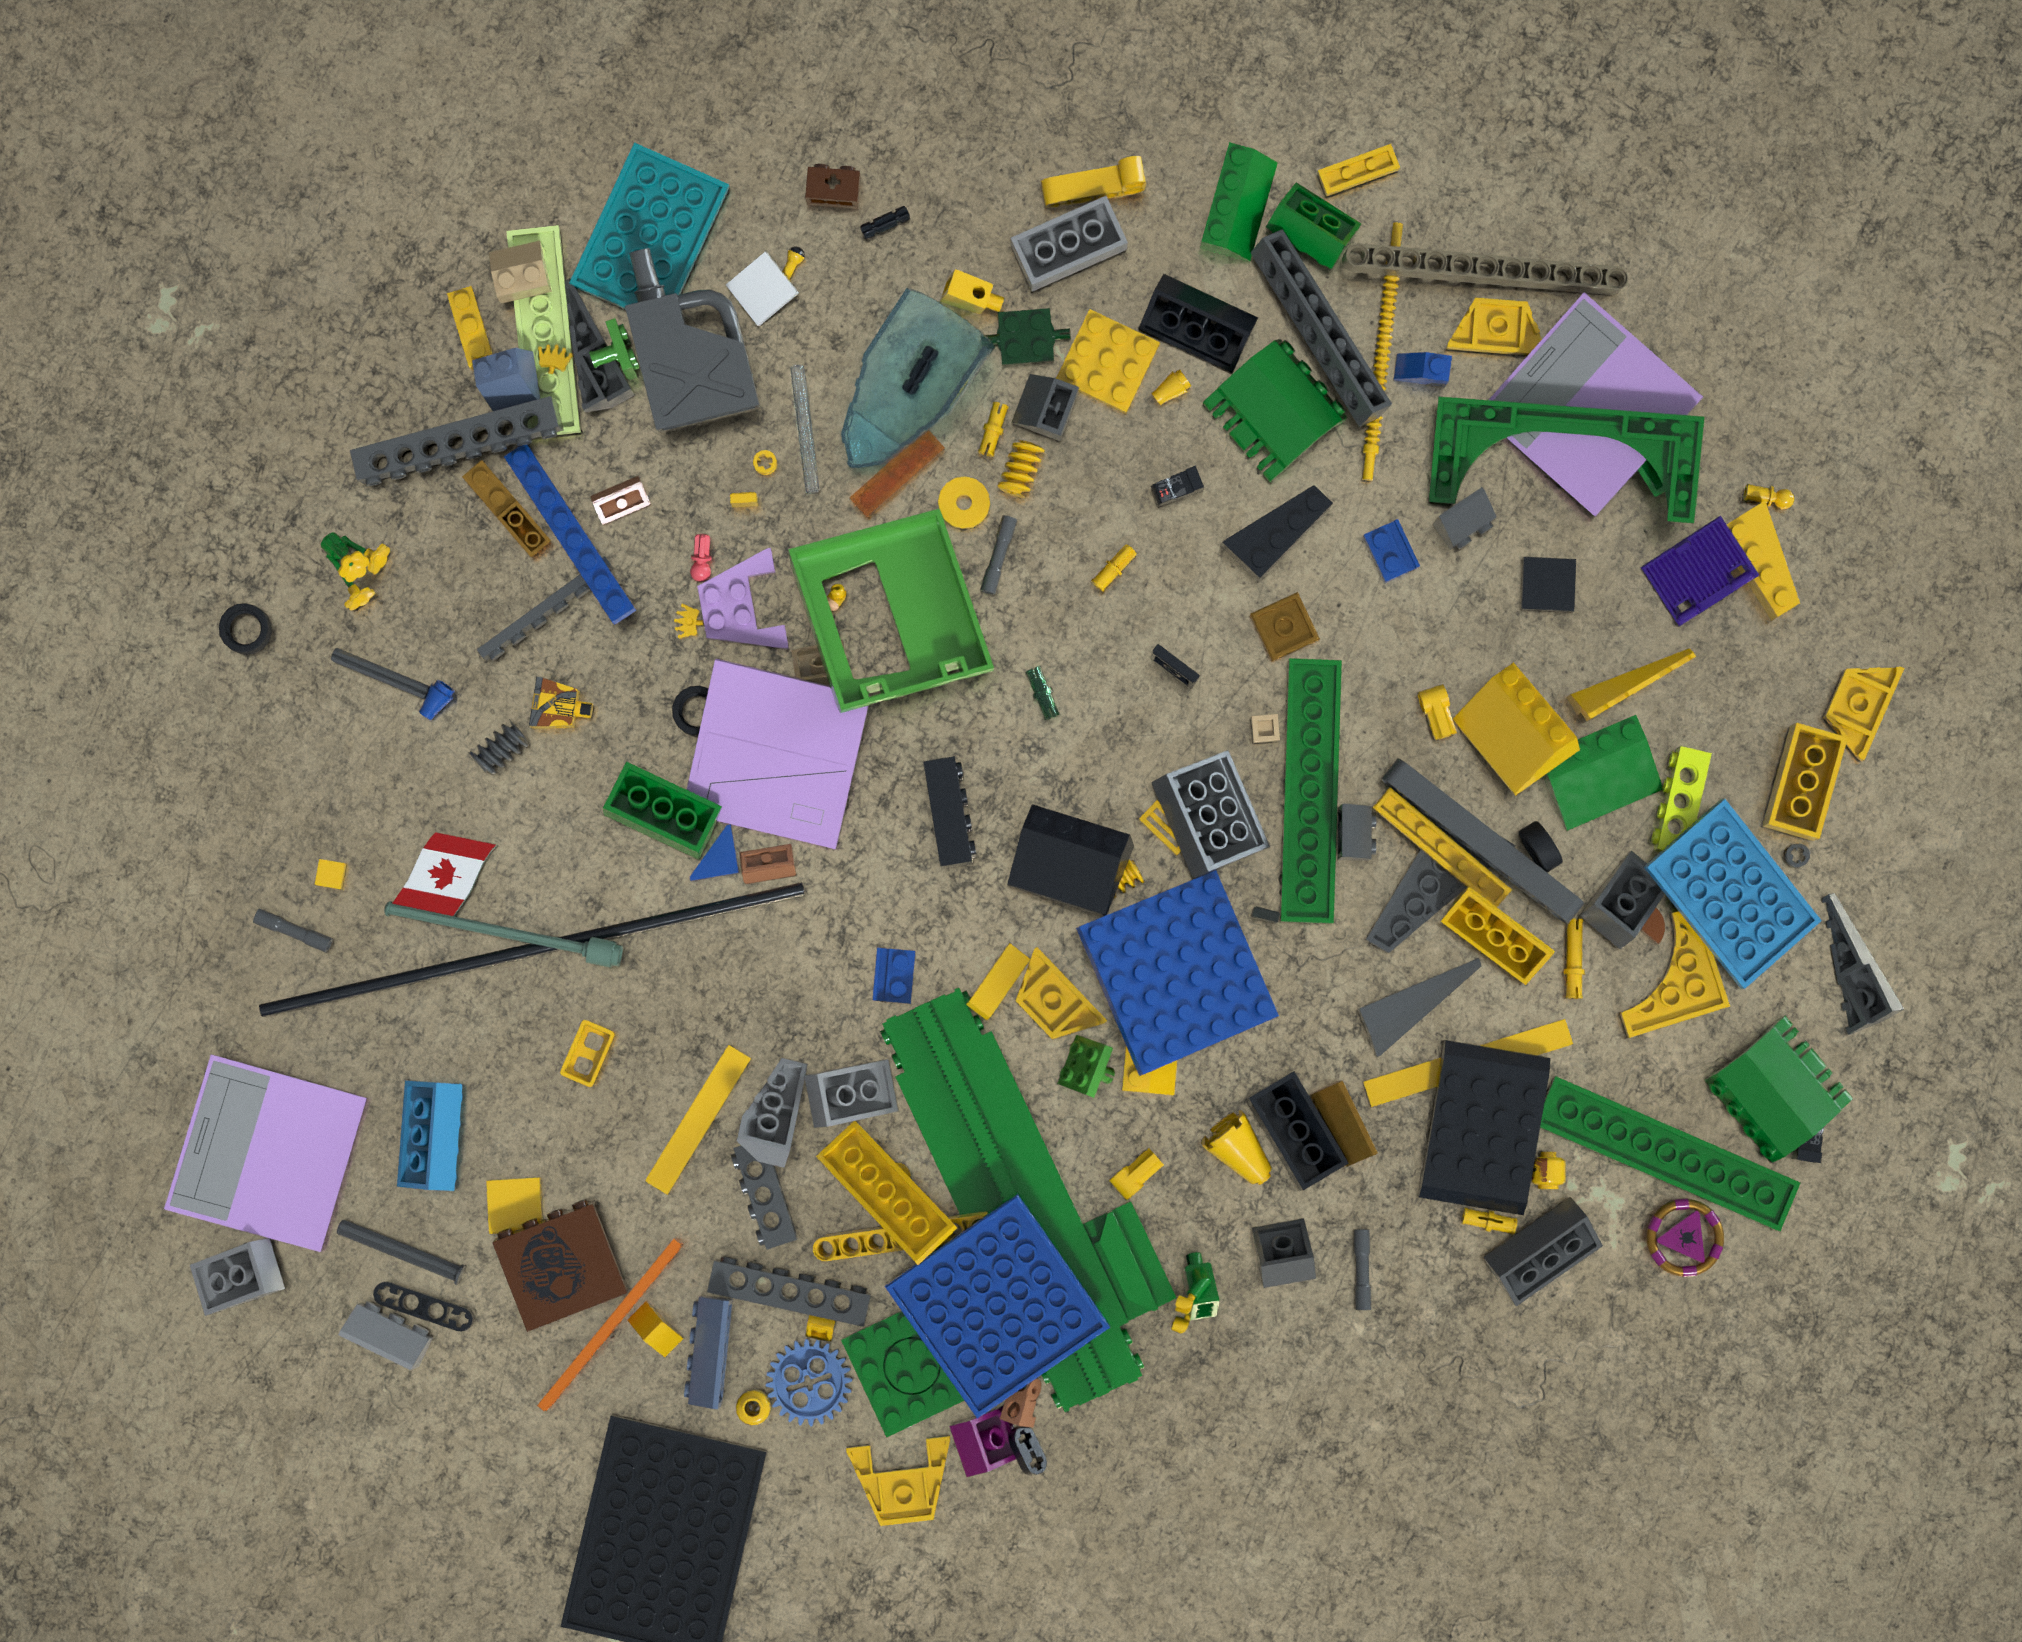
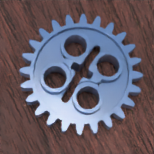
M808 1338L805 1339L804 1346H801L796 1340L794 1342L795 1349L792 1350L786 1345L784 1347L786 1355L779 1352L776 1354L780 1360L779 1363L771 1361L770 1365L775 1368V1371L767 1372L766 1375L773 1378V1381L766 1383V1387L773 1388L774 1391L770 1392L767 1396L769 1398L776 1397L777 1400L772 1407L781 1405L782 1409L779 1415L782 1416L788 1412L790 1414L789 1422L798 1417L800 1426L804 1419H808L809 1425L813 1426L814 1419L817 1418L820 1424H824L825 1415L831 1420L834 1418L833 1409L838 1412L842 1411L841 1406L838 1404L839 1402H848V1399L843 1394L852 1392V1389L845 1386L846 1383L853 1381V1378L845 1377V1373L849 1372L851 1368L842 1367L846 1358L837 1359L836 1356L839 1349L831 1353L829 1351L830 1343H827L822 1348L820 1347L819 1339L816 1340L814 1346L810 1345ZM814 1358L822 1359L825 1363L824 1371L814 1372L810 1365L811 1360ZM796 1367L800 1373L799 1379L796 1381L787 1379L785 1376L786 1368ZM827 1373L832 1374L831 1378L815 1382L813 1389H809V1386L806 1385L792 1391L786 1390L788 1386L804 1382L806 1375H809L810 1379H814ZM822 1384L831 1385L833 1395L829 1398L822 1397L819 1393V1386ZM797 1392L805 1393L808 1397V1403L805 1406H797L793 1400L794 1394Z

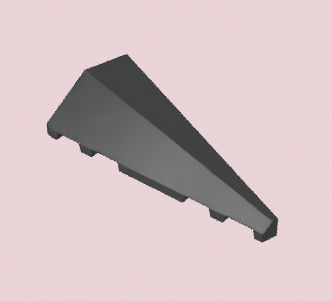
M569 278L565 280L567 311L579 379L578 385L582 398V408L585 412L610 409L630 399L635 394L616 360L594 368L589 352L607 347L608 345L577 289L569 284L571 280Z
M1833 893L1826 895L1822 900L1823 903H1826L1829 920L1826 922L1827 927L1832 932L1833 944H1831L1837 982L1842 987L1844 1002L1841 1004L1843 1011H1846L1849 1025L1846 1027L1848 1035H1851L1887 1020L1904 1010L1839 899Z
M1480 959L1472 960L1357 1009L1376 1057L1381 1056L1482 966Z

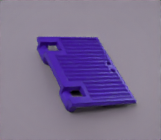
M1721 515L1641 567L1679 627L1759 576V573ZM1742 566L1745 572L1735 578L1731 571ZM1689 600L1692 606L1681 612L1678 605Z

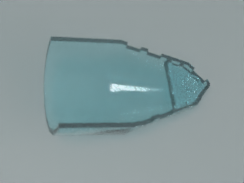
M906 288L863 354L861 361L863 362L859 378L856 379V390L853 400L849 404L841 432L842 442L845 444L848 457L847 465L851 468L886 465L952 414L994 351L995 346L992 341L969 321L947 306L922 292ZM931 346L939 354L935 361L931 362L932 366L922 383L918 384L920 387L917 392L911 395L905 392L902 386L906 379L910 378L908 375L917 360L922 358L923 355L921 353L924 348Z

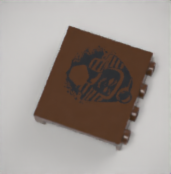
M587 1199L572 1204L573 1209L565 1212L562 1209H557L548 1213L547 1219L539 1222L537 1218L522 1223L523 1228L513 1231L512 1228L498 1232V1238L493 1240L494 1249L527 1332L628 1293V1285L626 1280L622 1278L596 1211L595 1200L589 1203Z

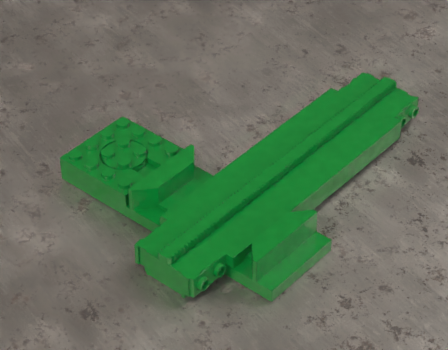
M958 987L954 989L955 992L944 994L904 1014L886 1019L887 1022L882 1023L884 1029L880 1033L886 1045L892 1044L896 1052L891 1056L897 1069L903 1067L904 1073L895 1076L959 1214L990 1213L1016 1194H1019L1110 1324L1109 1329L1042 1374L1045 1383H1051L1055 1390V1393L1051 1394L1057 1409L1062 1407L1064 1412H1067L1077 1404L1080 1406L1097 1397L1099 1398L1126 1383L1131 1384L1137 1381L1142 1376L1140 1369L1145 1367L1139 1354L1133 1355L1129 1348V1345L1133 1342L1127 1329L1121 1331L1120 1326L1151 1310H1158L1159 1306L1177 1297L1131 1201L1082 1223L992 1031L984 1035L981 1034L980 1030L985 1028L978 1014L973 1016L966 1005L970 996L967 990L961 992ZM901 1310L841 1339L886 1438L964 1401Z

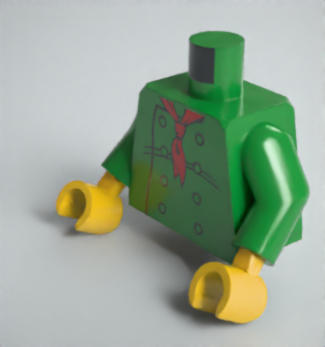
M1200 1252L1186 1255L1187 1266L1184 1267L1182 1277L1186 1297L1179 1295L1175 1303V1311L1184 1313L1185 1317L1183 1319L1176 1316L1171 1330L1178 1333H1184L1191 1320L1215 1317L1217 1315L1219 1296L1212 1265L1209 1262L1203 1263Z

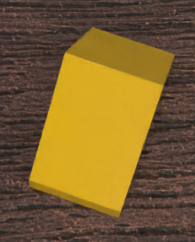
M647 1301L627 1320L643 1341L663 1357H666L684 1339Z

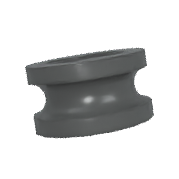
M1800 843L1789 846L1785 852L1786 862L1792 867L1806 865L1810 859L1809 849ZM1799 848L1803 851L1801 855L1804 857V860L1802 862L1797 860L1796 863L1792 860L1793 855L1791 851L1793 849L1797 851Z

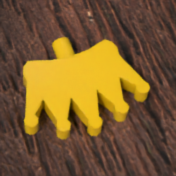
M549 344L546 345L547 348L544 354L542 347H538L539 365L541 368L549 367V374H553L554 369L564 372L573 357V354L569 353V356L565 358L566 348H563L559 354V346L557 344L552 353Z
M681 604V607L687 611L676 612L677 615L684 617L674 619L675 623L682 624L680 627H675V630L684 632L682 635H678V638L696 636L698 634L697 625H704L703 620H697L700 611Z

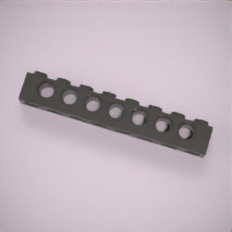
M1282 229L1262 238L1252 250L1251 255L1356 423L1361 427L1380 418L1392 405L1390 399Z
M549 396L350 450L357 481L366 484V486H374L382 483L381 479L389 477L392 480L404 478L407 476V472L415 470L417 473L430 471L433 465H453L457 463L456 459L459 458L475 459L481 457L482 452L491 450L492 453L506 450L507 446L516 443L517 446L532 443V439L542 436V439L553 438L557 436V432L564 431L557 400ZM537 416V426L529 429L527 426L528 420L531 417ZM508 423H512L513 431L509 435H503V427ZM487 430V439L483 442H478L477 436L479 432ZM456 437H462L463 443L461 447L453 449V440ZM436 443L438 447L437 452L432 456H428V447ZM411 450V460L404 463L402 460L404 452ZM386 457L387 465L383 469H378V460Z

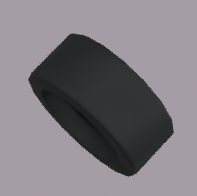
M248 603L236 604L228 608L221 616L219 622V635L223 643L234 652L244 655L255 654L262 650L268 644L272 634L271 622L267 614L258 607ZM241 614L253 615L260 623L261 631L259 637L250 644L237 643L230 634L232 621Z
M700 685L690 686L682 690L675 697L672 706L673 719L676 725L688 735L698 737L700 726L689 725L682 716L683 705L693 696L707 698L709 688Z
M1538 821L1532 822L1519 831V837L1535 864L1548 873L1563 863L1557 846Z

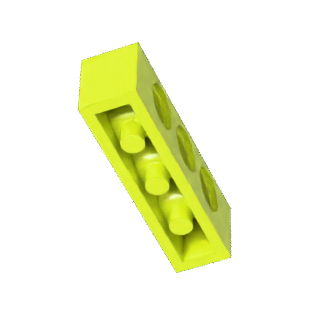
M1683 746L1676 748L1675 752H1671L1668 767H1672L1670 777L1665 778L1662 792L1666 793L1664 803L1660 802L1657 811V818H1660L1658 829L1654 828L1651 837V843L1654 844L1653 851L1661 852L1697 821L1712 753ZM1682 769H1687L1691 773L1692 777L1689 783H1685L1680 779L1679 774ZM1677 794L1685 798L1686 804L1684 808H1678L1674 804V797ZM1670 820H1675L1679 823L1680 831L1678 834H1673L1669 831L1668 823Z

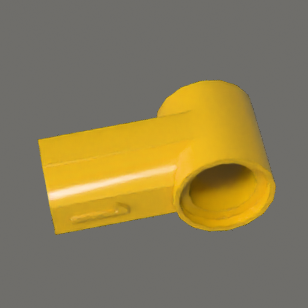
M1441 684L1417 692L1419 704L1423 713L1427 716L1434 740L1456 734L1457 731L1449 710L1450 701L1445 686Z
M1148 1148L1129 1166L1126 1165L1117 1172L1109 1182L1127 1201L1164 1164Z

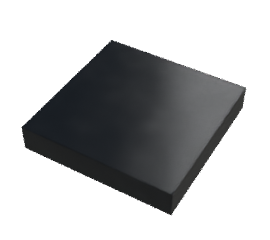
M1523 557L1521 610L1574 612L1576 559Z
M1157 644L1153 649L1151 659L1190 689L1195 686L1200 678L1198 673L1161 645Z

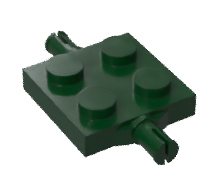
M1050 308L998 312L999 327L997 334L981 335L982 340H987L982 341V346L998 345L1001 352L1002 366L1053 362L1055 340L1071 339L1070 334H1066L1070 333V328L1054 330L1051 323Z

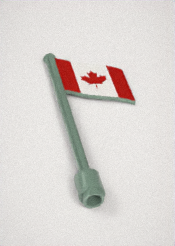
M435 832L423 847L412 873L393 903L389 901L384 907V913L387 917L394 915L582 954V957H586V963L599 966L618 967L622 959L623 946L617 945L615 941L591 937L589 942L581 943L454 917L470 895L484 862L498 846L496 844Z

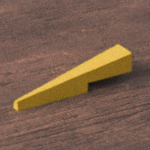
M1689 648L1572 693L1566 698L1577 715L1582 713L1585 720L1588 721L1692 660L1696 655Z

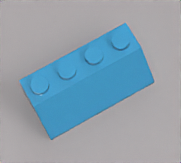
M405 1080L397 1187L424 1190H455L457 1178L456 1164L459 1151L458 1137L461 1125L460 1111L463 1098L462 1084Z

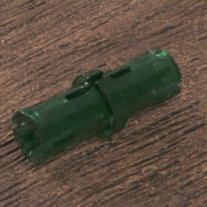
M1041 666L1035 667L1034 671L1033 669L1026 671L1025 673L1034 691V694H1032L1034 700L1037 699L1044 720L1047 721L1052 716L1055 718L1061 715L1051 694L1053 693L1052 687H1048Z

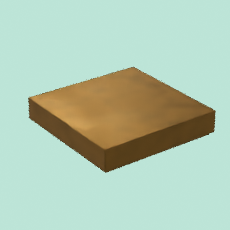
M1298 592L1250 614L1271 662L1320 640Z

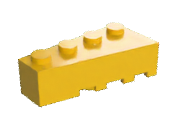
M1763 501L1728 523L1727 526L1759 573L1758 577L1747 584L1772 621L1800 604L1766 501ZM1742 566L1737 567L1741 574L1745 572Z

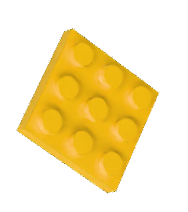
M1089 309L1056 379L1078 386L1079 392L1126 414L1156 354L1160 342Z

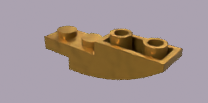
M483 460L462 476L530 557L534 556L551 541Z

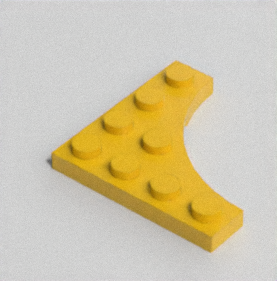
M1679 911L1670 913L1674 929V948L1665 976L1646 999L1636 1006L1620 1012L1627 1038L1730 1007L1713 953Z

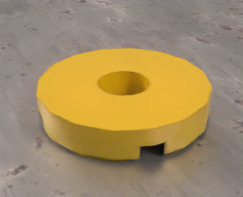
M964 476L954 478L945 484L940 491L938 505L944 521L958 529H971L981 524L987 517L990 508V498L988 491L982 483L974 478ZM962 496L969 497L972 501L970 508L967 510H961L956 504L957 500Z

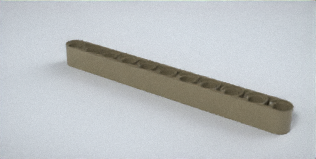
M1363 243L1350 245L1342 257L1344 268L1350 272L1602 295H1615L1627 285L1629 279L1626 270L1618 266ZM1352 252L1358 253L1362 261L1360 263L1353 262L1349 254ZM1376 255L1385 256L1387 265L1378 264ZM1403 257L1410 258L1413 262V267H1405L1401 259ZM1430 259L1437 261L1439 269H1431L1427 261ZM1454 262H1461L1465 267V272L1456 271L1453 265ZM1480 264L1489 266L1491 273L1489 275L1483 274L1479 268ZM1506 266L1515 269L1516 277L1507 275L1505 271ZM1538 269L1542 273V279H1535L1531 274V270ZM1557 271L1565 272L1568 276V281H1561L1557 277ZM1583 273H1588L1593 277V284H1588L1584 281ZM1609 276L1618 278L1619 286L1610 284Z

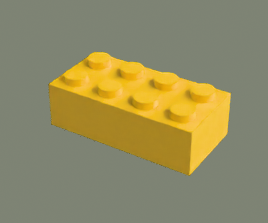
M1800 723L1790 726L1762 827L1811 841L1820 839L1848 737Z

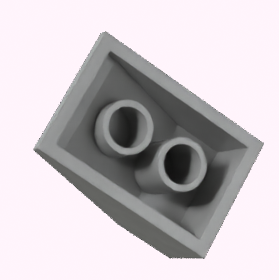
M888 1059L804 1075L814 1128L838 1125L898 1111Z
M270 1238L248 1242L190 1265L205 1316L285 1289Z

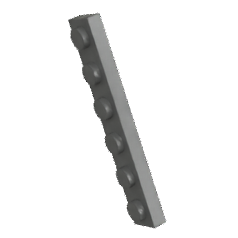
M604 556L602 559L611 571L613 567ZM579 574L479 647L477 651L486 661L489 659L492 661L496 660L504 654L505 651L503 649L509 644L516 645L526 637L524 633L531 628L536 630L547 622L546 617L553 612L556 614L562 612L569 606L567 602L575 596L577 599L589 592V586L581 574Z

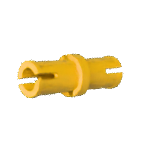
M999 402L992 403L988 422L983 426L985 432L978 449V453L984 455L987 445H989L986 455L989 457H994L999 435H1002L1004 431L1002 425L1009 406L1002 404L998 414Z
M1465 1207L1461 1224L1482 1227L1488 1232L1496 1230L1514 1235L1518 1219L1496 1215L1494 1211L1490 1210L1487 1213Z

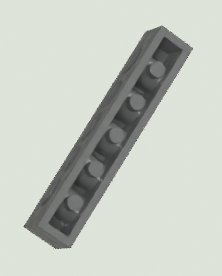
M721 1256V1260H714L707 1289L708 1293L864 1327L871 1299V1294L866 1293L867 1288L851 1285V1289L840 1287L841 1282L825 1279V1283L815 1282V1276L799 1273L798 1278L788 1276L789 1271L780 1268H773L772 1272L762 1270L763 1265L747 1262V1266L736 1264L737 1259ZM738 1271L744 1274L745 1283L743 1286L738 1287L731 1282V1275L734 1272ZM766 1277L770 1280L771 1289L768 1292H761L757 1288L759 1278ZM787 1283H792L797 1287V1295L793 1298H788L783 1293V1287ZM812 1289L822 1291L824 1298L821 1303L815 1304L810 1301L809 1292ZM846 1295L850 1301L849 1307L846 1309L837 1308L835 1305L836 1296Z

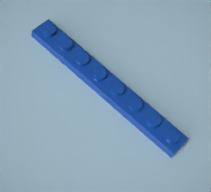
M519 446L505 455L504 458L612 623L615 625L634 613L636 609L529 446Z

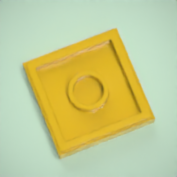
M541 1177L486 1181L489 1234H497L508 1228L516 1231L523 1228L522 1223L537 1218L538 1222L543 1220Z

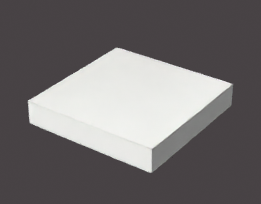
M767 252L760 255L726 284L757 326L763 324L799 294Z

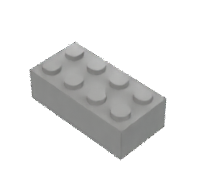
M1107 196L1010 238L1012 250L1032 292L1127 250L1128 245Z

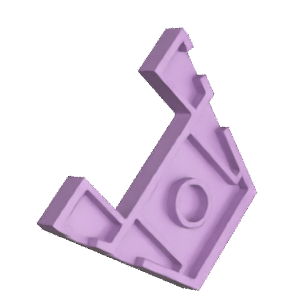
M771 548L757 553L697 586L707 639L773 647L783 650L789 649L785 625L757 629L749 577L775 572Z

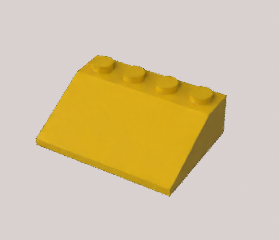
M1514 662L1493 676L1453 718L1455 724L1515 796L1580 750L1577 736Z

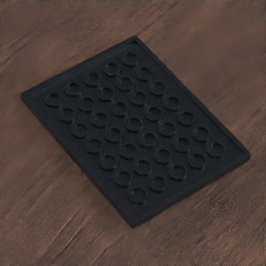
M611 1415L560 1627L623 1642H723L767 1451Z

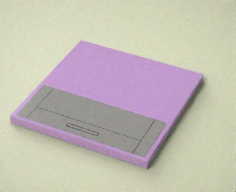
M1583 293L1489 400L1688 415L1703 396L1586 293ZM1527 432L1507 438L1595 517L1646 461L1632 447L1607 437Z
M211 1054L164 1209L321 1252L367 1098Z

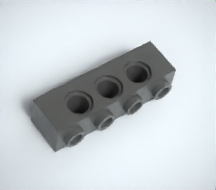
M742 1146L733 1148L735 1153L731 1154L735 1169H740L743 1176L739 1183L743 1194L749 1195L751 1204L747 1205L751 1219H757L759 1230H756V1235L760 1246L765 1245L766 1250L797 1240L798 1236L775 1166L759 1162L762 1165V1173L758 1177H754L749 1174L748 1166L751 1162L757 1160ZM766 1187L770 1190L771 1196L767 1202H761L757 1199L756 1192L758 1188ZM768 1212H774L778 1215L779 1223L776 1227L766 1225L764 1218Z

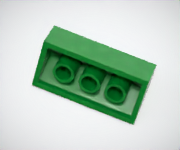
M1229 142L1200 249L1250 262L1251 252L1255 246L1278 162L1253 148Z
M626 762L603 806V814L699 860L711 837L722 806Z

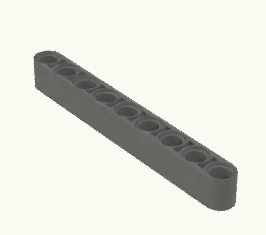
M1397 758L1381 778L1387 786L1565 924H1569L1584 905V902L1403 760Z

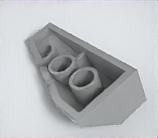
M781 1058L767 1079L766 1084L758 1092L749 1109L743 1114L737 1142L758 1162L785 1167L791 1148L805 1079L804 1075H806L808 1064Z

